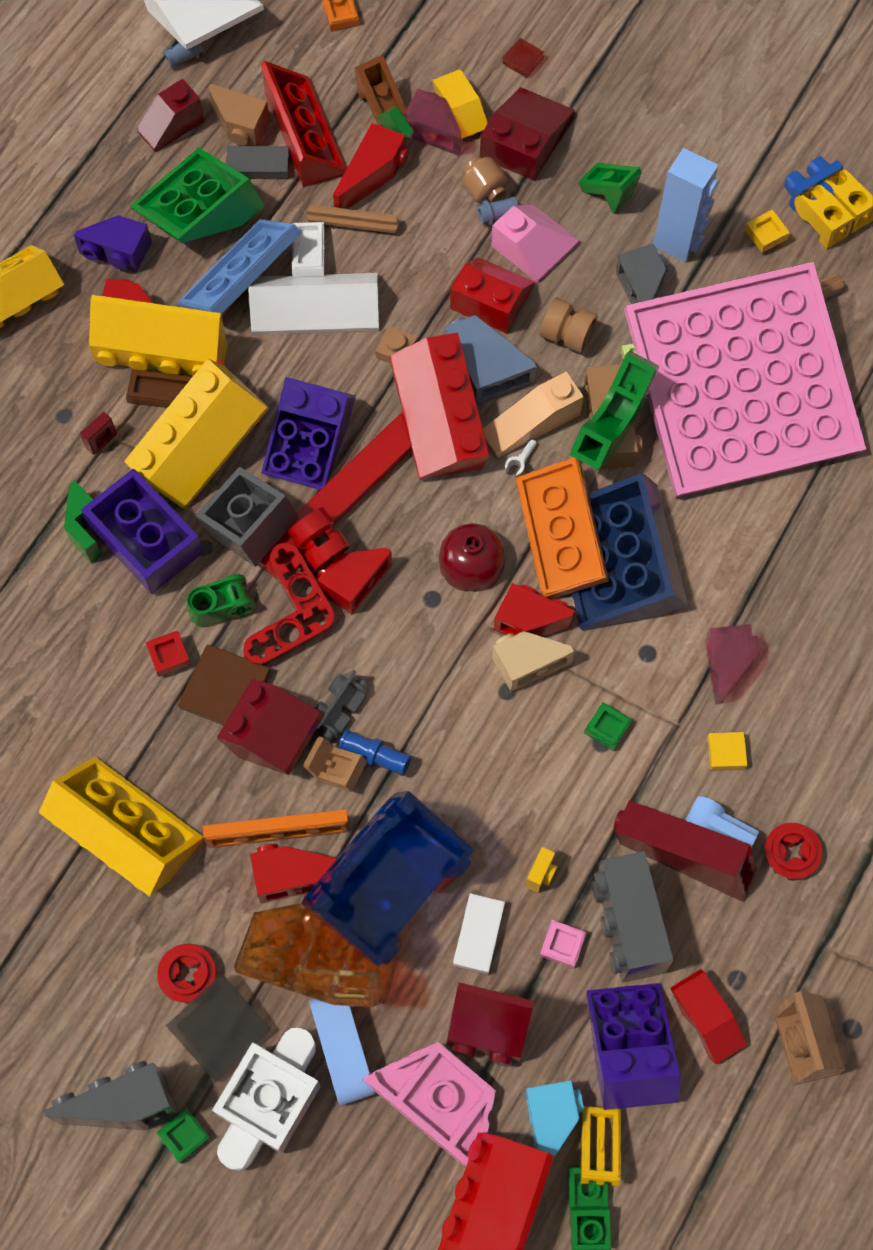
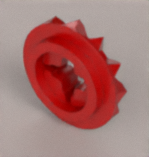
M785 823L777 826L768 835L764 845L765 862L770 864L774 874H780L788 880L806 878L816 871L822 860V845L819 838L810 828L799 823ZM801 841L802 844L798 851L801 859L793 857L785 862L787 850L784 845L792 847Z
M181 944L171 948L162 957L157 969V980L162 992L172 1001L189 1004L203 999L209 990L214 987L217 971L212 956L204 948L195 944ZM181 961L189 969L197 968V971L193 973L195 986H192L185 979L180 982L177 981L178 977L182 974L178 962Z

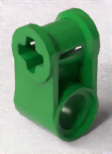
M234 574L219 581L192 589L186 599L192 623L199 627H209L229 619L246 616L253 612L256 606L247 594L245 576ZM200 603H208L211 605V607L205 611H199L195 609V607Z

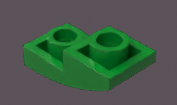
M567 1165L572 1250H611L607 1182H604V1185H596V1181L582 1184L581 1165ZM590 1165V1170H596V1165Z

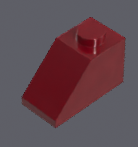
M182 78L156 95L137 127V132L151 149L157 152L205 122L200 97Z

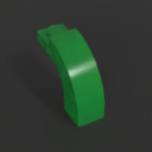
M632 351L627 352L605 399L592 418L582 425L569 455L600 470L616 452L636 420L650 393L648 390L659 369V365Z

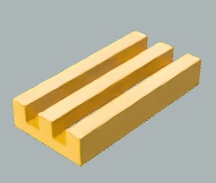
M583 1106L584 1112H582L581 1183L588 1184L589 1181H596V1185H604V1182H611V1186H619L621 1181V1109L603 1110L602 1107ZM590 1116L597 1117L596 1170H590ZM605 1117L612 1118V1171H605Z

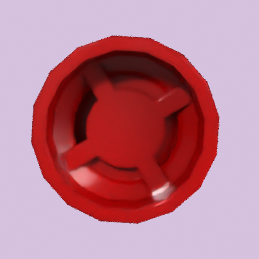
M324 507L314 510L288 530V534L299 548L305 547L306 552L304 556L315 571L320 570L328 561L331 563L338 554H343L351 547L340 530H333L334 521ZM325 535L328 541L317 547L315 542Z

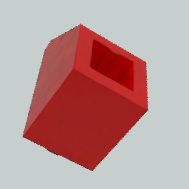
M512 583L495 615L494 630L504 635L510 633L517 635L525 631L546 637L570 629L575 610L570 609V606L562 600H550L539 595L538 591L530 586H518Z

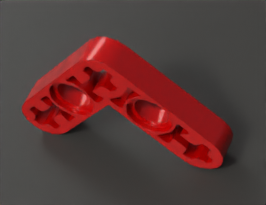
M281 543L273 548L270 553V565L296 611L246 639L243 654L245 659L253 664L265 666L326 633L331 629L334 622V612L299 550L290 543ZM282 552L286 556L293 555L291 566L295 572L299 568L302 569V572L293 574L288 580L284 578L289 576L287 566L284 563L277 564L279 554ZM296 581H307L311 585V593L306 597L296 596L292 591V586ZM314 610H317L320 614L325 612L327 614L324 619L325 624L320 625L318 622H314L308 625L307 630L311 633L305 635L303 625L297 619L303 617V622L306 623L313 618ZM283 626H294L299 633L297 640L291 643L282 641L279 637V631ZM273 633L274 641L280 650L275 651L274 645L265 649L264 658L260 659L257 654L251 656L250 653L253 651L252 644L257 642L258 645L264 646L270 642V638L267 635Z

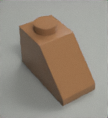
M210 84L208 91L211 107L228 140L241 146H258L270 121L267 100Z

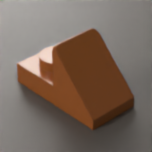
M383 54L355 67L358 96L360 99L366 97L377 125H382L377 117L395 106L400 109L403 115L408 113Z

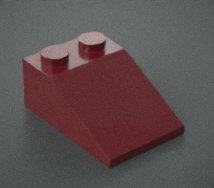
M520 87L494 112L483 130L480 139V156L482 158L491 157L500 167L535 181L575 114V110Z
M459 982L447 1045L453 1047L452 1052L455 1054L474 1058L475 1053L490 1056L489 1062L493 1064L511 1067L512 1062H520L535 1001Z

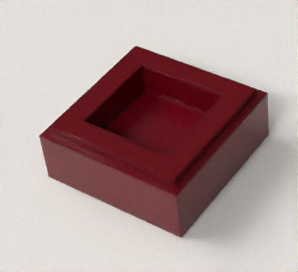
M103 411L80 432L85 448L94 455L117 435L112 418Z

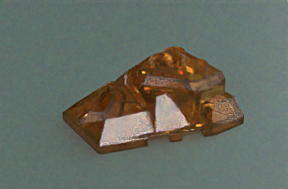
M366 889L355 892L356 899L335 903L332 896L322 898L323 906L303 910L298 903L254 912L234 965L235 971L238 974L332 1005L373 1007L378 1004H384L388 998L401 951L402 939L399 929L403 915L402 890Z

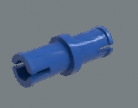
M348 729L343 733L338 746L340 749L362 755L368 761L367 765L371 767L378 765L401 776L405 775L411 762V755H406L385 746L384 741L376 738L373 741Z

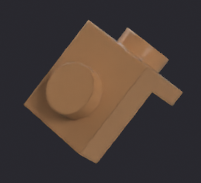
M319 736L314 746L308 752L304 768L319 782L352 792L368 761L360 754L334 747L326 738Z

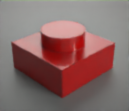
M178 630L145 642L158 677L191 665Z

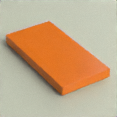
M573 457L515 477L541 596L551 600L609 581L581 461Z

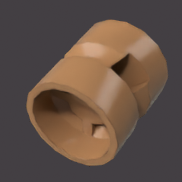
M556 297L546 312L540 329V337L555 343L563 340L565 347L583 353L595 329L598 314L584 308L575 311L572 303Z

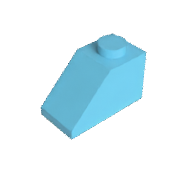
M571 1080L527 1088L525 1091L535 1149L552 1154L554 1157L579 1120L578 1113L584 1112L580 1089L573 1090Z

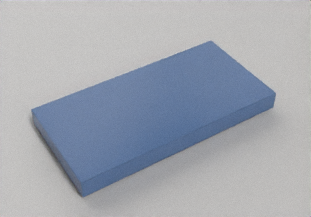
M260 219L177 304L182 308L222 314L301 234L296 224Z

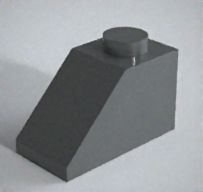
M654 243L618 255L616 274L630 303L634 304L656 299L663 286L668 265L664 255L658 253Z

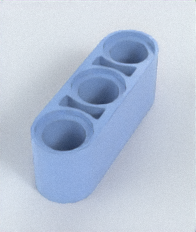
M345 989L309 1000L339 1106L375 1095V1091L362 1081L370 1073Z

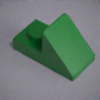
M596 163L580 179L578 184L584 193L604 195L611 211L616 213L633 195L642 171L640 167Z

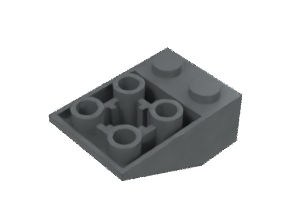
M141 1061L127 1067L124 1070L126 1075L112 1081L110 1077H104L88 1085L89 1091L75 1096L74 1093H68L57 1097L51 1101L53 1106L43 1110L45 1117L61 1125L145 1131L174 1118L179 1114L164 1072L154 1063L147 1065L146 1061Z

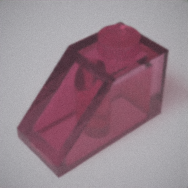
M417 89L404 113V117L413 129V133L408 137L459 156L461 152V130L447 100L436 93Z
M751 624L715 627L708 630L705 646L715 705L722 704L750 670L756 656L760 654L759 639L757 635H752Z

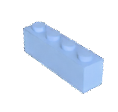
M685 148L682 149L667 173L653 243L657 249L686 263L692 252L697 254L704 243L705 236H703V233L710 221V218L707 216L714 204L712 196L719 184V180L715 179L719 165Z

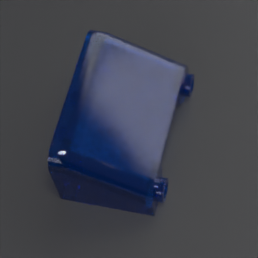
M410 791L397 792L380 807L302 900L301 905L372 964L379 967L383 962L386 965L400 950V947L397 945L400 939L398 933L443 879H448L453 875L458 878L469 868L472 862L469 857L475 850Z

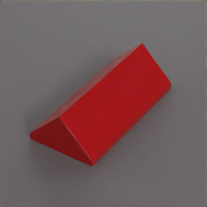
M264 61L261 64L264 91L284 142L289 147V154L302 187L343 176L347 168L310 78Z

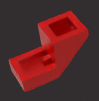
M702 969L670 987L682 1016L696 1028L706 1053L714 1064H718L747 1046L734 1015Z

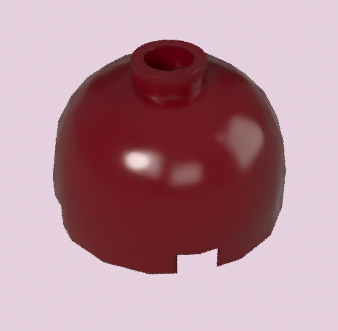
M468 523L459 525L449 531L441 543L438 559L441 574L448 584L460 591L467 592V589H478L479 592L490 588L500 579L504 571L506 555L503 542L494 530L482 524Z

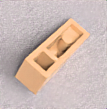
M566 371L536 387L484 427L485 441L498 459L527 444L530 439L534 440L581 416L584 396Z

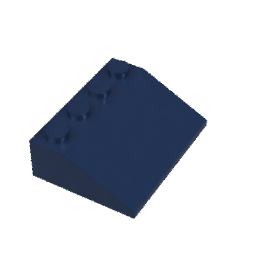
M641 472L588 493L609 581L572 593L580 629L586 631L655 618L689 606L657 484Z

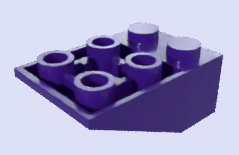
M285 377L261 473L321 490L328 483L348 427L356 395Z
M660 983L587 990L595 1063L603 1110L679 1102L680 1071Z

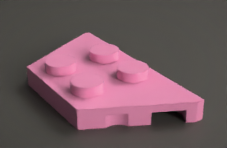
M434 1042L366 1075L362 1079L365 1084L465 1168L469 1160V1147L476 1139L477 1133L488 1134V1115L493 1107L496 1090L439 1042Z

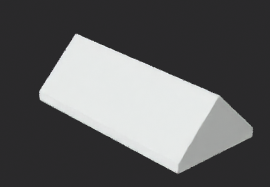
M377 273L324 274V276L293 277V275L259 276L248 287L252 335L379 331Z

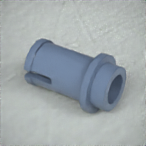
M180 43L163 50L164 56L171 68L193 57L198 59L200 58L199 54L204 52L200 43L188 50Z
M513 196L490 203L487 200L483 201L481 205L477 206L478 218L481 224L492 225L493 221L499 220L510 208L518 205L517 200Z

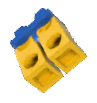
M819 156L812 160L807 167L806 172L810 175L809 178L806 179L799 171H794L787 175L784 187L791 195L789 206L794 212L797 211L799 216L803 220L808 221L820 235L819 242L827 250L848 237L849 233L853 234L873 221V195L849 172L843 170L844 166L839 160L830 164Z

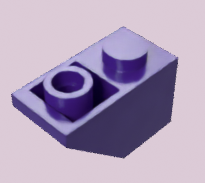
M120 215L77 230L74 235L79 253L85 258L93 261L98 259L110 263L117 269H128L134 272L138 271L152 243L147 224Z

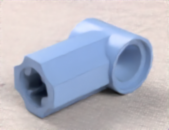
M703 796L696 798L685 821L748 843L751 847L759 833L758 830L726 814L725 809L717 802Z

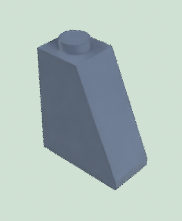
M476 315L466 319L458 318L451 322L450 325L445 326V334L457 332L459 334L476 405L535 383L537 366L534 361Z

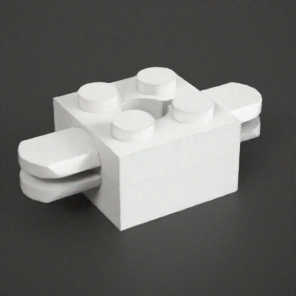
M301 1028L289 1029L284 1033L273 1053L252 1042L212 1111L231 1124L217 1149L220 1161L228 1169L243 1171L248 1168L263 1143L280 1154L286 1148L321 1087L318 1080L304 1073L316 1052L315 1041L308 1031Z

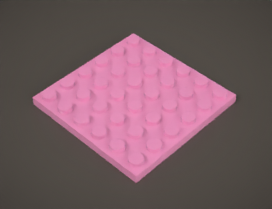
M814 262L625 306L624 312L636 354L659 365V369L648 390L650 392L648 400L675 498L866 450Z

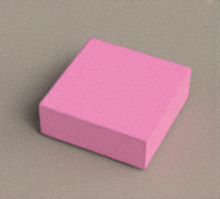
M552 920L540 957L575 968L586 932Z

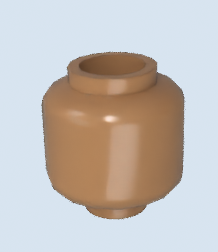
M477 156L463 168L462 184L477 203H482L485 200L488 202L499 201L505 195L506 190L504 188L507 185L508 177L493 158Z

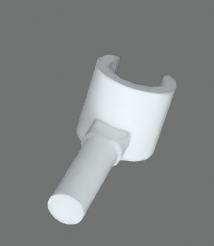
M530 439L518 457L508 458L505 463L506 473L509 472L512 466L517 465L521 469L517 472L516 477L525 474L524 464L537 445L535 440Z

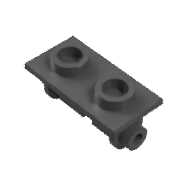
M355 670L343 675L339 673L328 687L331 694L324 703L320 701L314 707L324 715L316 729H321L320 737L326 738L329 742L333 738L337 739L350 720V717L343 713L341 708L344 706L354 713L368 693L366 690L368 684L364 680L357 678L354 681L352 679L356 674Z

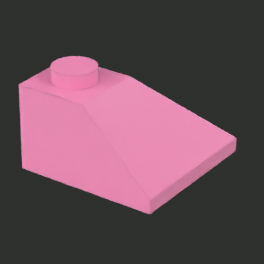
M533 204L514 205L492 225L491 247L537 283L580 242L579 239Z

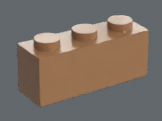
M621 364L586 367L584 388L589 420L605 399ZM638 416L616 452L601 469L635 466L637 454H642L641 434H635L634 425L638 424Z

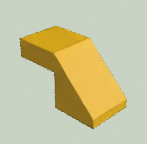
M461 69L432 80L441 109L449 110L458 139L485 129L488 122L480 98Z

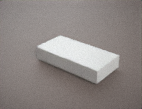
M324 222L293 223L296 224L301 232L292 242L293 277L324 276Z
M469 894L453 966L489 974L505 905L504 901Z

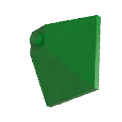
M198 147L132 203L130 207L140 216L182 244L240 227L251 220L264 207V204L248 177Z

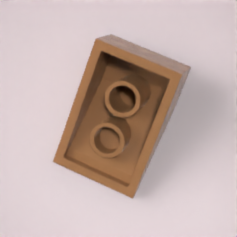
M803 991L793 993L773 1011L794 1085L839 1075L845 1071L844 1064L847 1063V1056L841 1041H836L832 1027H835L836 1022L831 1006L829 1004L825 1005L822 995Z

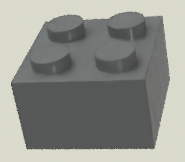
M241 467L231 475L195 515L211 538L255 567L299 518L286 495Z

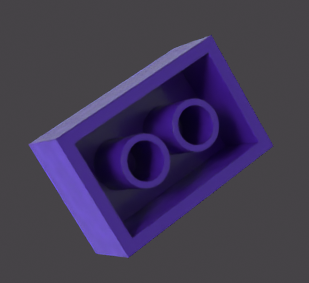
M134 468L81 509L88 527L151 595L204 553L199 536Z

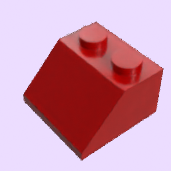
M478 257L463 266L450 288V309L467 317L476 315L488 326L507 334L532 291L535 282Z

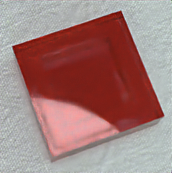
M519 38L503 56V65L528 78L543 61L545 52Z

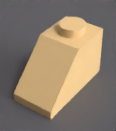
M523 631L517 635L510 633L498 639L496 645L493 646L492 659L510 692H513L572 664L574 650L570 645Z

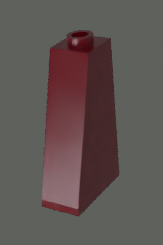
M630 800L625 810H620L615 818L613 828L620 845L637 853L645 851L646 857L744 902L757 872L750 844Z

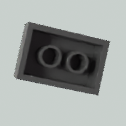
M645 851L602 860L598 872L595 873V881H592L591 884L596 903L602 902L604 916L600 917L604 937H611L613 952H609L613 973H620L622 983L665 974L673 961V956Z

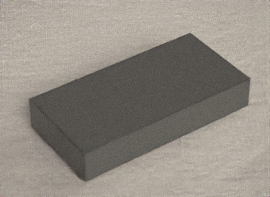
M227 146L226 164L248 178L288 179L289 147Z

